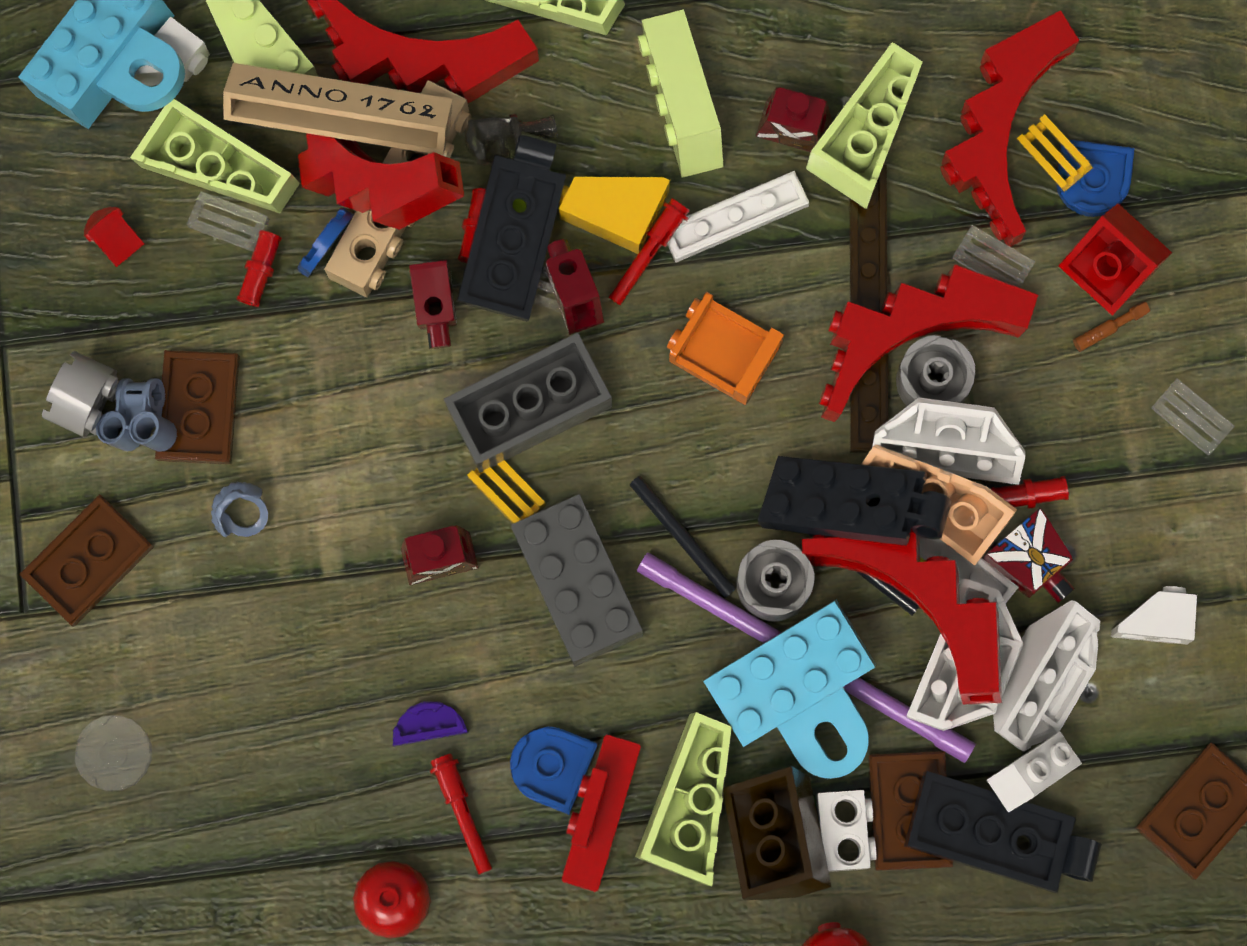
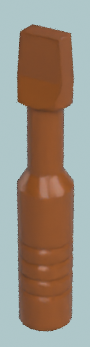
M1147 302L1139 303L1131 307L1129 312L1114 320L1109 319L1073 339L1074 346L1081 352L1116 333L1122 325L1133 319L1135 321L1150 312Z

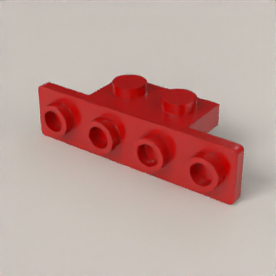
M611 735L604 736L596 766L593 768L591 776L583 775L578 797L584 798L580 813L573 811L566 834L573 837L562 876L564 883L593 892L599 890L641 749L639 744Z

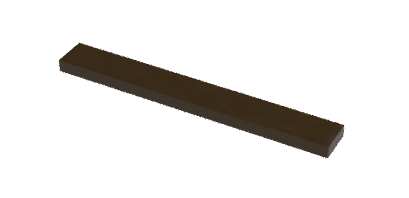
M887 165L882 167L867 209L849 198L850 302L882 313V307L887 296ZM888 353L863 374L850 394V453H869L872 449L875 431L888 421Z

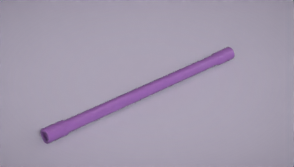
M648 552L637 569L638 573L664 588L673 590L763 644L782 633L682 575L676 568ZM857 678L844 686L847 693L933 742L936 747L963 763L967 761L976 743L952 729L942 731L907 718L909 706L861 678Z

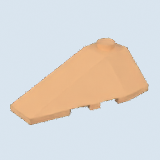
M879 445L873 446L861 464L926 472L927 478L922 493L934 491L944 494L951 499L950 510L940 540L974 566L990 549L1017 511L1016 508L987 486Z

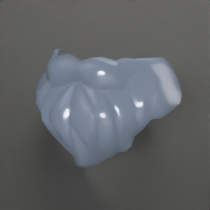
M231 482L229 486L223 487L215 495L211 506V521L215 525V529L223 537L229 536L230 533L249 537L259 533L265 527L268 521V509L266 503L261 499L262 489L251 483ZM240 497L255 503L260 510V517L257 522L248 527L235 524L231 517L224 512L233 500Z

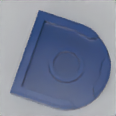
M1069 140L1093 168L1065 192L1056 183L1058 194L1064 204L1072 211L1089 217L1102 216L1117 203L1121 205L1130 189L1135 148ZM1060 144L1059 152L1075 170L1081 167L1079 163ZM1058 163L1057 172L1066 180L1070 175Z
M344 207L338 210L335 218L330 220L313 243L312 249L299 263L297 268L300 273L309 278L354 216L353 213Z
M544 727L533 730L523 736L513 749L510 759L513 781L527 798L570 815L583 775H586L598 744L556 727Z

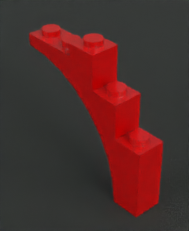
M306 0L315 17L319 19L323 16L329 25L325 31L336 47L332 50L336 63L331 65L338 79L342 81L367 85L387 73L397 90L404 88L405 91L420 93L427 81L437 83L443 79L449 91L467 99L469 104L539 61L538 49L519 20H515L493 32L466 39L432 41L407 38L382 30L357 17L338 0Z
M1061 10L984 51L980 62L982 64L980 65V70L985 81L988 84L993 83L994 86L965 100L961 111L962 115L960 116L966 132L969 135L974 134L975 136L945 151L941 162L942 166L940 169L942 175L950 186L954 184L959 193L970 187L973 188L971 193L976 205L981 210L985 208L992 220L990 221L992 232L999 241L1004 240L1008 248L1021 242L1026 233V229L1014 206L1008 181L1007 146L1011 123L1017 108L1031 87L1050 68L1073 54L1079 42L1078 37Z
M306 133L308 149L298 154L302 188L328 197L335 193L338 205L361 213L371 209L374 222L398 230L464 197L460 162L435 152L408 162L395 164L377 163L360 148L356 141Z
M954 265L947 275L941 274L934 294L901 283L894 293L888 292L882 307V313L848 301L841 312L835 310L828 328L829 332L834 333L830 345L844 349V351L838 349L833 359L830 370L835 371L836 374L832 385L826 383L821 394L819 404L825 406L821 418L836 422L842 414L853 388L863 374L884 355L908 341L934 332L957 329L989 330L1019 338L1028 329L1038 294Z
M912 529L907 546L823 535H813L812 539H802V554L806 555L812 566L839 567L865 573L893 586L922 609L935 623L950 648L956 665L959 693L963 705L1002 703L999 613L996 602H989L988 599L972 598L967 600L966 604H960L959 571L956 560H949V558L944 556H933L927 558L924 562H920V536L915 534Z

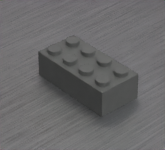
M578 333L444 398L446 407L479 473L612 408V397Z
M580 494L511 525L513 534L574 667L643 636V630Z

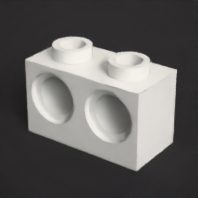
M1058 732L988 778L987 781L1006 810L1010 812L1044 791L1082 763L1062 733Z
M864 790L817 793L815 795L816 810L828 871L871 868L870 861L876 860L875 838L868 837L867 822H873L871 798L865 799ZM846 801L853 805L855 817L851 822H841L835 816L834 810L838 802ZM842 840H851L857 845L858 856L854 861H845L839 856L838 845Z

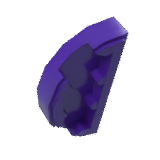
M422 702L411 706L400 717L393 730V746L467 734L468 731L464 720L453 708L440 702Z

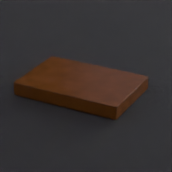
M164 350L162 383L165 389V401L162 407V417L170 420L175 425L177 437L171 448L162 452L156 451L155 459L157 461L231 464L240 360L238 354Z
M99 494L19 575L71 626L75 627L154 546Z
M1212 742L1208 743L1138 823L1135 829L1192 880H1196L1247 822V773Z
M945 751L868 755L870 798L873 808L872 832L876 844L875 871L953 867V861L904 847L923 772L929 771L947 777Z

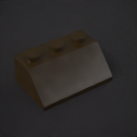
M791 766L723 788L742 899L796 898L832 887L809 776Z

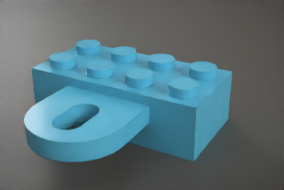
M77 0L18 78L37 98L87 129L90 128L112 98L135 111L149 112L158 110L169 104L178 95L185 79V69L179 55L169 44L154 36L170 17H174V14L163 0ZM148 65L163 73V79L157 86L149 87L134 78L135 72L140 67Z
M837 600L824 606L703 681L743 747L777 727L797 761L805 770L815 776L830 779L839 778L851 773L861 764L866 755L869 744L868 729L844 686L874 669L876 663ZM830 722L836 727L847 745V754L844 758L834 760L827 756L815 736V728L819 723Z

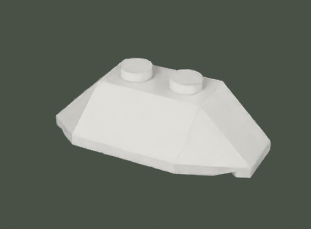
M920 397L878 428L874 433L872 448L875 445H879L961 477L1017 485L1020 482L1026 451L994 407Z
M963 578L959 588L960 604H966V601L972 598L988 599L989 602H996L1003 695L1023 642L1000 590ZM940 634L907 713V718L945 731L995 714L999 703L963 705L959 693L956 665L950 648Z
M1069 601L1029 625L1021 639L1023 646L1002 695V703H999L996 713L993 714L994 731L1019 750L1026 751L1032 745L1041 743L1060 732L1096 670L1098 652L1097 632L1100 630V620L1076 601Z

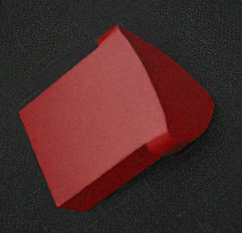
M107 207L94 212L90 216L84 228V236L89 242L93 240L108 259L118 267L142 247L144 243L121 217L124 213L119 207Z

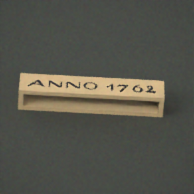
M238 63L232 64L223 91L224 120L424 153L435 152L444 155L451 126L452 98Z

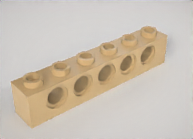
M427 81L421 94L453 99L451 126L443 155L450 158L454 150V145L452 144L458 132L462 134L466 130L471 119L467 99ZM391 147L383 163L408 162L415 154L428 155L430 153ZM371 209L364 213L355 212L324 269L330 280L368 298L372 289L378 290L386 274V271L383 269L388 259H394L399 253L403 244V239L400 237L406 228L404 227L400 230L389 226L387 228H377L374 226L375 222L372 218ZM372 247L376 252L371 259L361 260L357 258L361 249Z

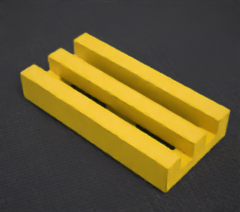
M1044 114L1039 118L1041 122L1036 126L1032 124L1028 128L1029 132L1025 135L1021 134L1017 137V140L1065 192L1093 167ZM1047 129L1081 167L1075 170L1042 132ZM1035 138L1070 175L1066 180L1031 144Z
M505 460L497 463V466L534 503L531 508L491 467L483 470L481 473L476 468L467 474V477L512 524L536 514L546 505L545 501ZM483 473L524 513L520 518L480 478Z

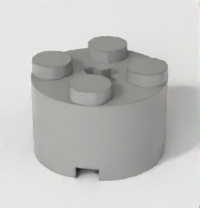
M935 335L921 338L908 348L896 374L898 394L906 406L919 397L964 403L974 384L975 363L968 349L954 339L951 340ZM930 372L934 375L941 374L943 376L941 381L930 380L928 377Z
M73 351L70 356L75 361L72 365L64 362L46 398V401L52 403L50 412L43 409L42 418L82 437H86L89 433L97 435L96 425L103 415L102 410L107 400L114 402L116 399V388L119 383L117 370Z
M768 540L751 549L742 559L737 576V592L744 608L754 616L767 621H782L797 615L806 605L814 586V570L805 554H802L801 549L795 544L783 540ZM772 573L779 574V580L785 582L781 583L778 589L771 588V583L765 581V579L771 578Z

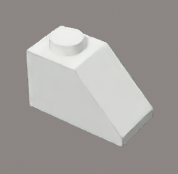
M170 17L154 36L169 44L179 55L185 69L184 82H187L193 74L197 75L205 68L210 54L201 39ZM145 65L135 72L134 78L146 86L158 85L162 81L163 73L151 66Z
M1165 586L1163 591H1158L1114 627L1111 630V637L1187 645L1194 641L1197 595L1186 594V588Z

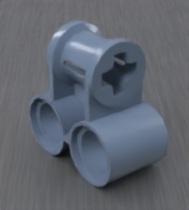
M150 378L147 382L121 379L116 388L115 411L103 414L96 425L98 438L103 443L127 452L135 450L140 444L159 452L171 448L176 441L177 429L170 420L162 417V407L165 401V389L162 381L156 378ZM156 426L154 434L150 436L152 429ZM122 427V432L118 436V431Z

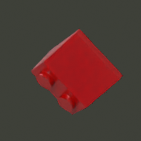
M1117 203L1101 216L1058 267L1113 316L1155 273L1172 252Z

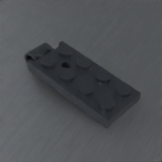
M521 131L515 147L513 160L504 158L499 154L494 155L457 296V303L522 321H529L566 178L565 173L549 171L557 141ZM517 199L523 200L526 204V210L524 212H516L513 209V201Z
M778 456L758 523L765 529L907 546L911 529L915 534L926 539L937 540L942 538L951 506V499L944 494L934 491L922 493L927 474L924 471ZM877 497L880 498V503L877 506H868L870 500Z
M926 771L923 772L904 847L1052 893H1058L1061 874L1077 880L1093 882L1102 844L1088 838L1071 836L1076 817L1028 802L1008 812L995 792ZM1021 835L1029 839V847L1026 850H1021L1017 846V839Z

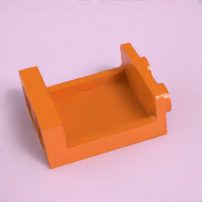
M706 292L702 300L695 298L689 307L685 317L690 320L684 330L677 329L667 345V348L671 350L669 362L746 405L781 347L784 334L772 327L769 332L715 302L713 295Z

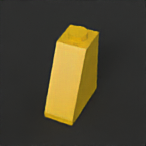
M574 177L570 187L563 186L558 205L560 220L639 254L648 237L647 232L653 227L670 192V180L664 177Z

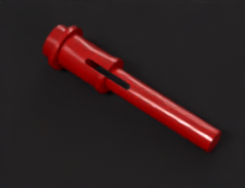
M672 198L668 204L666 202L663 204L666 208L651 230L647 232V235L650 236L608 297L617 304H622L662 245L666 247L682 221L685 220L687 222L689 219L686 216L690 210Z
M452 753L430 762L432 765L430 773H435L446 805L451 804L478 875L492 870L465 800L469 795L466 792L456 766L459 763L458 759L454 760Z

